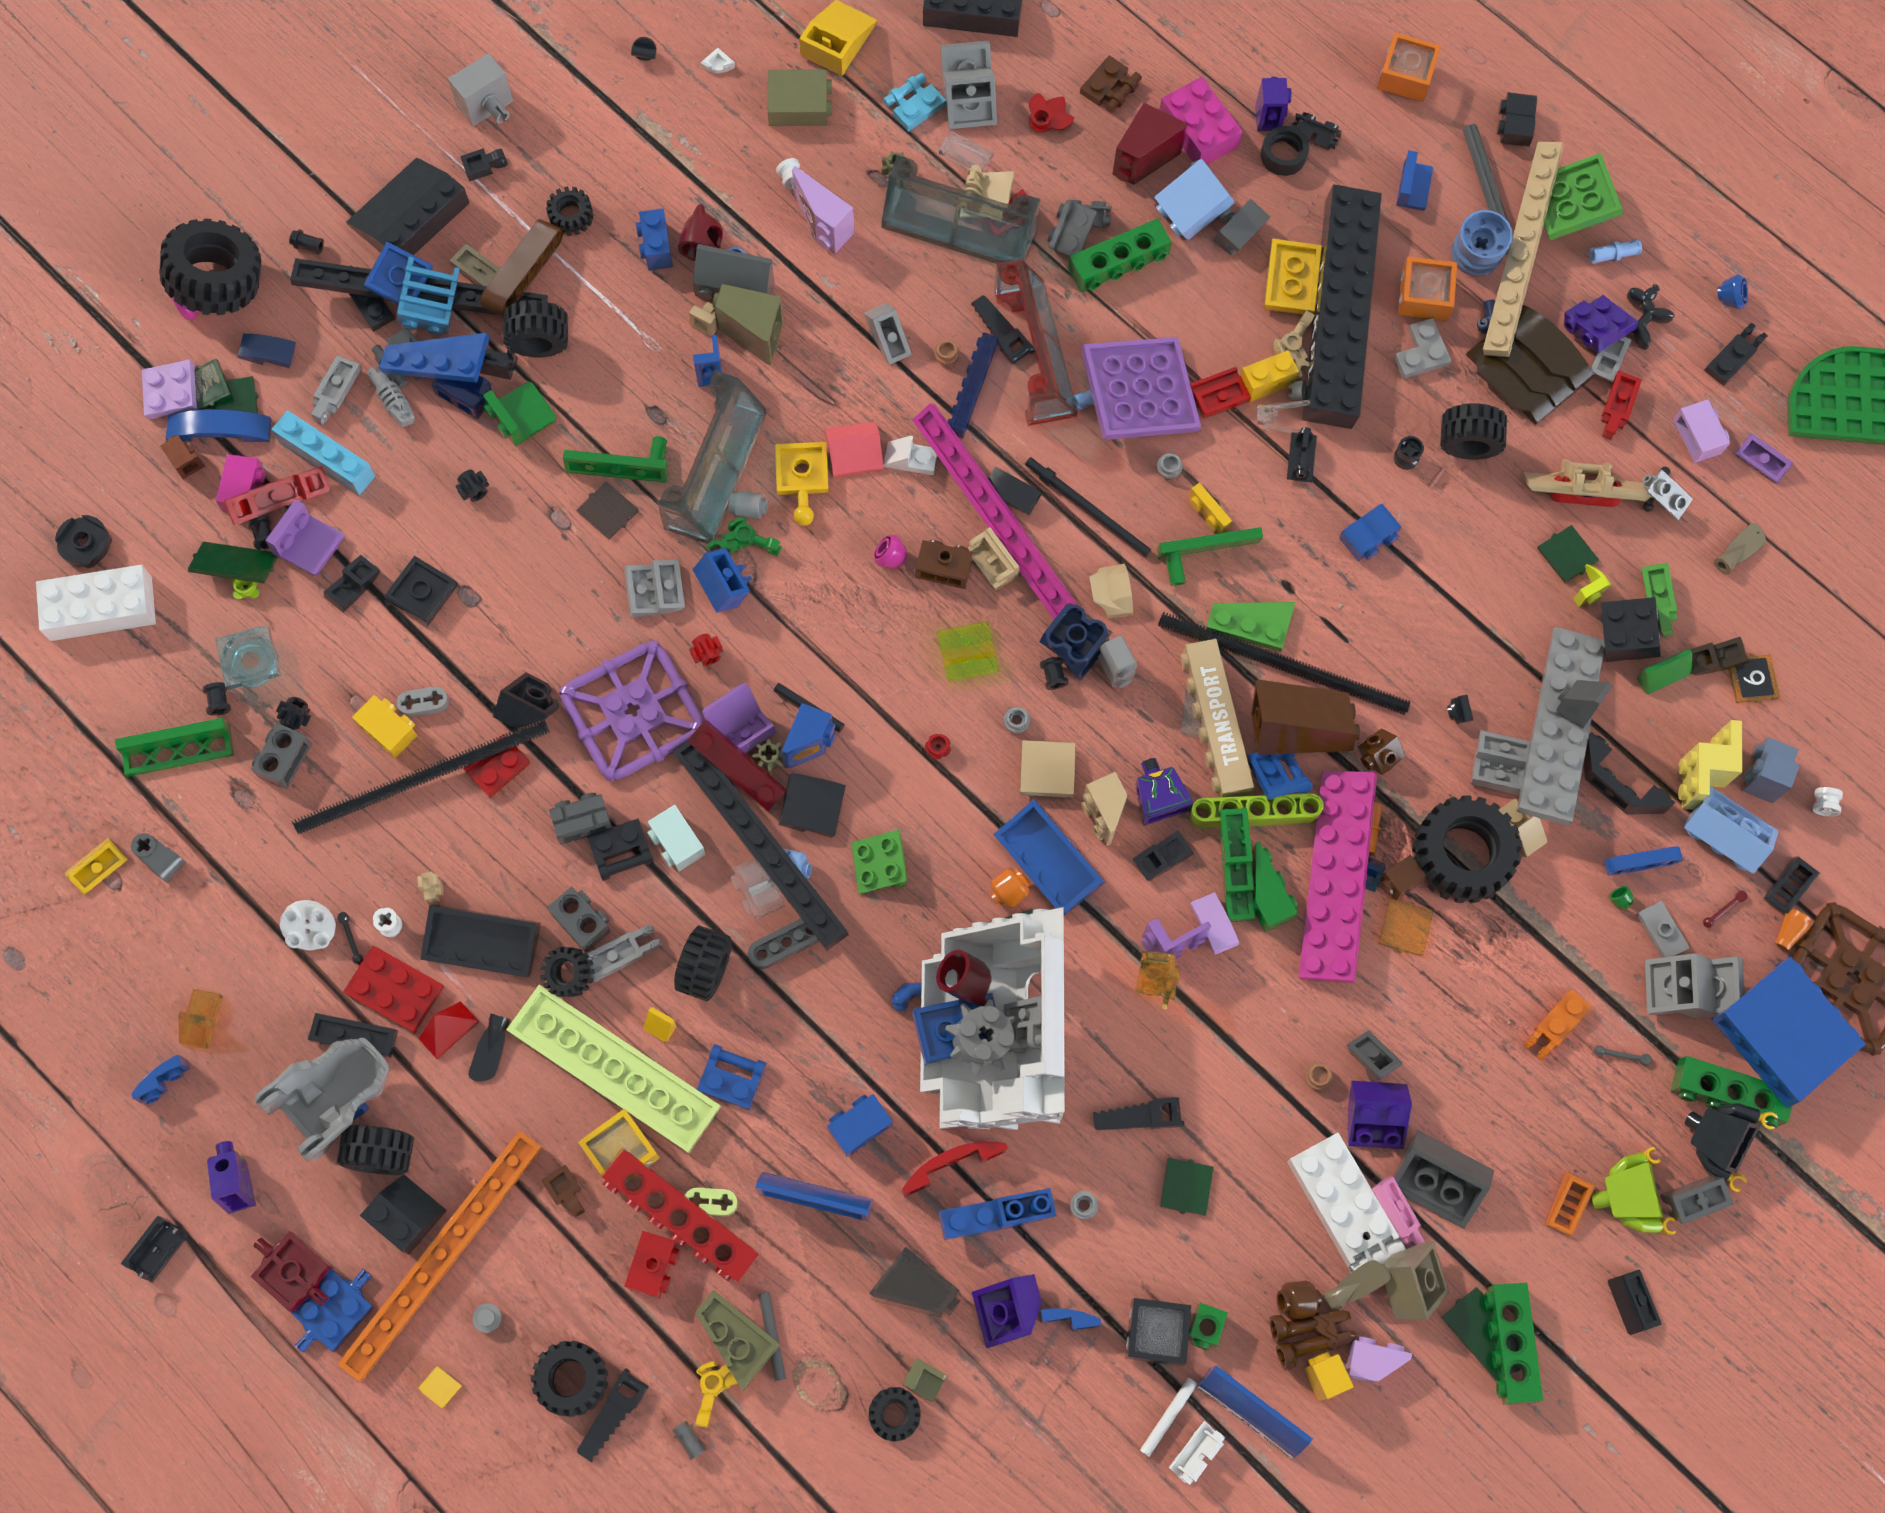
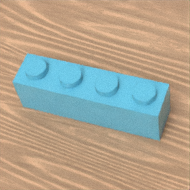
M288 410L271 429L280 444L315 467L322 466L324 473L359 496L375 477L368 462Z

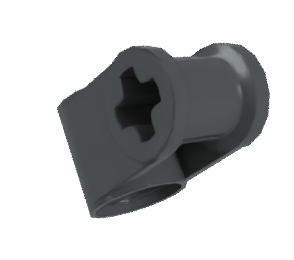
M139 834L131 842L132 852L166 883L186 863L174 851L165 847L149 834ZM145 846L151 847L149 851L143 850Z

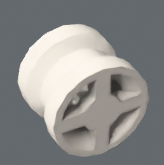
M795 158L782 161L776 168V172L783 179L782 184L787 190L794 189L792 169L794 166L800 168V164Z
M1831 787L1815 789L1814 796L1817 801L1813 805V812L1822 816L1840 815L1841 806L1839 801L1843 798V792Z

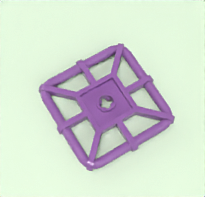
M655 640L640 644L611 660L605 659L602 661V665L572 679L564 687L562 686L559 691L562 704L578 732L577 738L580 742L584 743L599 772L610 782L625 778L655 761L657 763L663 761V757L688 742L687 740L704 722L700 710L687 689L688 684L686 680L680 677L666 650ZM648 653L640 678L623 686L614 670ZM657 656L672 685L654 695L647 681ZM607 673L617 689L601 698L575 691ZM678 694L693 722L667 716L659 703ZM573 700L600 707L606 720L591 728H587ZM638 706L640 708L637 710L638 715L635 717L632 714L626 715L628 707ZM664 725L689 731L657 748L649 734ZM612 728L618 743L611 764L608 766L593 737ZM643 736L651 752L619 768L626 745Z

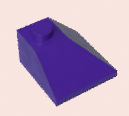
M1035 1274L1011 1278L972 1292L986 1349L1031 1335L1042 1304Z

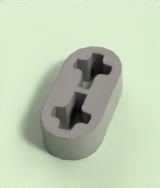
M440 687L406 691L400 694L397 699L399 711L411 718L441 713L449 705L448 695ZM434 695H439L441 698L438 701V705H434L432 702ZM412 699L416 704H413L412 709L408 710L403 705L408 704V700Z

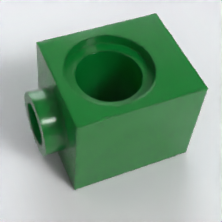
M1199 1303L1189 1330V1339L1193 1340L1192 1345L1204 1350H1209L1210 1346H1218L1228 1312ZM1202 1320H1208L1212 1323L1214 1331L1211 1336H1205L1201 1333L1199 1325Z

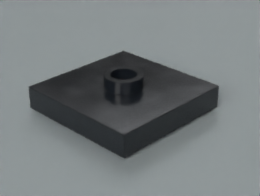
M414 555L386 592L384 598L428 626L457 588L458 583Z

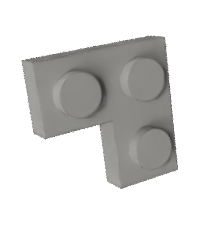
M1431 318L1409 325L1408 332L1415 348L1398 352L1394 356L1402 378H1410L1449 366L1451 358L1434 319Z

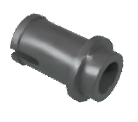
M686 1420L672 1431L675 1434L673 1436L674 1440L676 1438L679 1440L691 1461L704 1452L706 1448L693 1431L692 1427L694 1425L689 1424Z

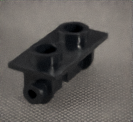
M1303 112L1302 115L1296 113L1295 119L1298 121V124L1293 122L1291 127L1300 130L1307 137L1308 141H1310L1313 133L1317 134L1314 141L1316 145L1328 150L1336 148L1339 140L1335 139V136L1341 138L1342 131L1338 130V125L1329 121H1325V124L1318 122L1314 115Z
M1308 427L1301 428V431L1298 433H1291L1287 480L1312 483L1317 435H1313Z

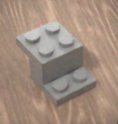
M979 41L940 45L943 91L947 102L949 129L997 125L995 76L991 68L990 42Z
M1693 953L1645 960L1647 1014L1681 1013L1691 1018L1716 1016L1745 994L1743 958L1738 956L1711 960Z

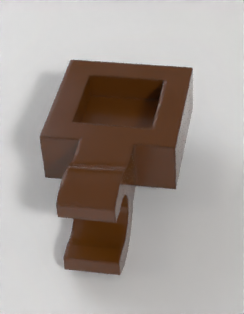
M563 1165L541 1180L556 1205L564 1201L575 1218L585 1212L575 1196L582 1189L566 1165Z

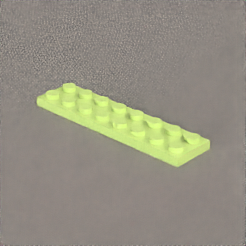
M538 985L507 1028L510 1034L620 1108H625L630 1115L688 1154L721 1108L719 1104L556 995L549 993L541 985Z

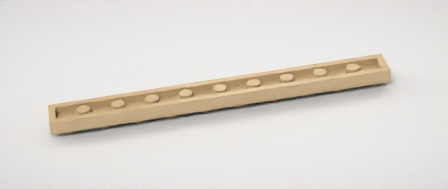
M1563 142L1537 143L1483 347L1484 355L1510 356L1564 149Z

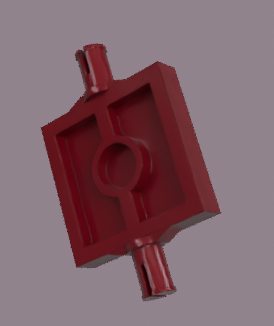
M289 1231L273 1247L263 1238L257 1240L260 1244L254 1243L253 1247L262 1253L264 1257L260 1266L250 1277L289 1312L294 1313L305 1299L309 1297L318 1303L319 1306L325 1304L323 1300L328 1301L329 1296L323 1293L318 1286L332 1269V1266L298 1236Z

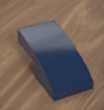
M243 333L237 358L263 365L265 361L290 368L296 342L267 335Z

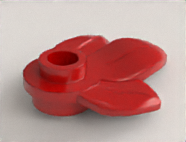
M1036 93L1029 102L1031 112L1029 116L1030 127L1040 133L1050 129L1060 131L1068 128L1075 118L1065 113V97H1056L1046 101L1040 93Z

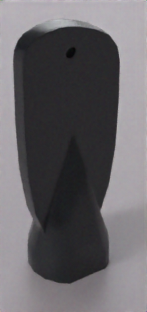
M490 1013L489 1026L478 1043L468 1075L470 1079L479 1082L488 1081L497 1073L504 1047L505 1029L510 1022L509 1018Z

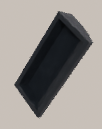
M429 905L420 960L529 977L541 922L439 905Z

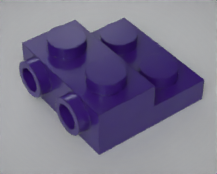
M1604 295L1591 303L1583 300L1564 313V327L1566 330L1577 336L1587 347H1591L1597 353H1600L1631 333L1638 326V321Z

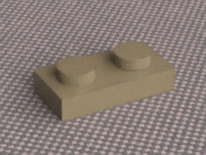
M467 243L450 259L451 266L460 268L459 272L477 285L488 286L500 270L498 266Z

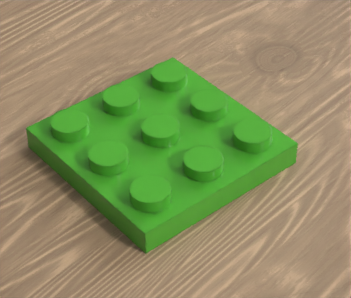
M1599 153L1558 169L1544 226L1549 240H1553L1624 215L1602 154Z

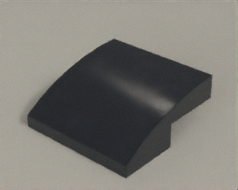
M791 773L778 825L801 832L807 830L827 837H834L846 785Z

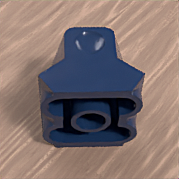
M1068 603L1046 629L1039 642L1053 651L1058 657H1061L1063 664L1076 679L1081 681L1098 660V656L1101 654L1100 647L1109 641V637L1113 632L1107 629L1102 621L1094 620L1087 615L1081 606Z

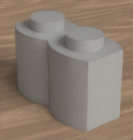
M1121 635L1105 642L1100 647L1101 654L1098 656V661L1113 688L1117 686L1124 688L1133 682L1135 669L1138 666L1124 637Z

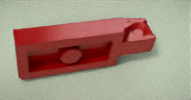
M1621 371L1617 372L1601 415V422L1606 423L1602 434L1603 438L1612 440L1617 428L1623 430L1629 420L1642 379Z

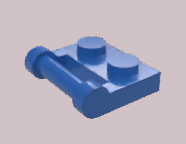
M1257 752L1248 754V764L1267 800L1295 792L1303 794L1312 789V782L1303 774L1294 757L1295 754L1258 755ZM1279 760L1286 763L1294 778L1293 780L1289 779Z
M714 1044L697 1090L702 1094L750 1110L767 1062L762 1060L753 1061L725 1051L723 1046ZM718 1060L753 1072L751 1080L716 1068Z

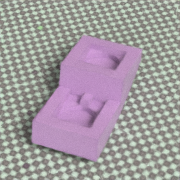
M1215 892L1190 902L1191 910L1199 924L1202 925L1209 921L1211 925L1208 932L1209 936L1205 939L1214 955L1239 945V940Z

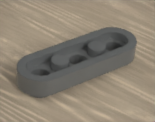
M799 919L752 943L748 950V957L754 967L765 969L819 941L814 935L806 933L808 927L802 919ZM785 939H789L792 941V944L789 947H784L782 942ZM762 951L768 954L763 960L757 957L758 953Z

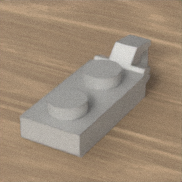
M336 356L313 395V406L315 408L311 416L315 422L324 425L330 413L335 414L340 408L362 370L360 364L341 356Z

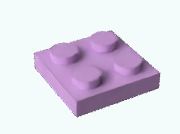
M190 359L142 370L144 416L150 420L197 410L194 363Z

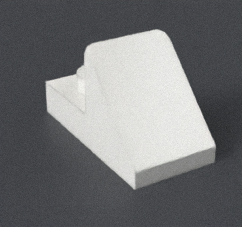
M907 436L888 442L883 466L934 475L937 454L932 447L913 444V436Z

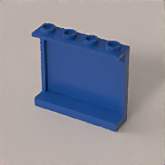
M1791 956L1777 963L1775 968L1727 1009L1711 1019L1785 1108L1801 1102L1865 1045L1859 1033L1841 1016L1839 1009L1829 1002L1823 995L1820 987L1811 981L1803 971L1802 966L1794 961Z

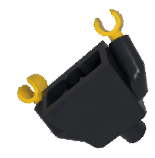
M1740 1103L1718 1106L1716 1110L1708 1108L1703 1116L1694 1111L1690 1112L1686 1117L1685 1126L1695 1131L1691 1144L1696 1147V1155L1703 1168L1712 1175L1729 1181L1731 1189L1739 1192L1741 1188L1734 1185L1733 1181L1738 1178L1747 1183L1746 1177L1737 1171L1760 1128V1125L1756 1123L1759 1121L1763 1127L1774 1129L1775 1127L1766 1125L1765 1118L1769 1115L1776 1118L1778 1116L1768 1111L1762 1114L1759 1109Z

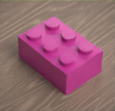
M1203 77L1161 98L1159 110L1188 123L1183 149L1192 162L1202 158L1206 164H1209L1239 147L1243 131Z

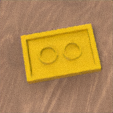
M1272 239L1264 302L1265 310L1303 315L1308 310L1314 314L1322 245Z

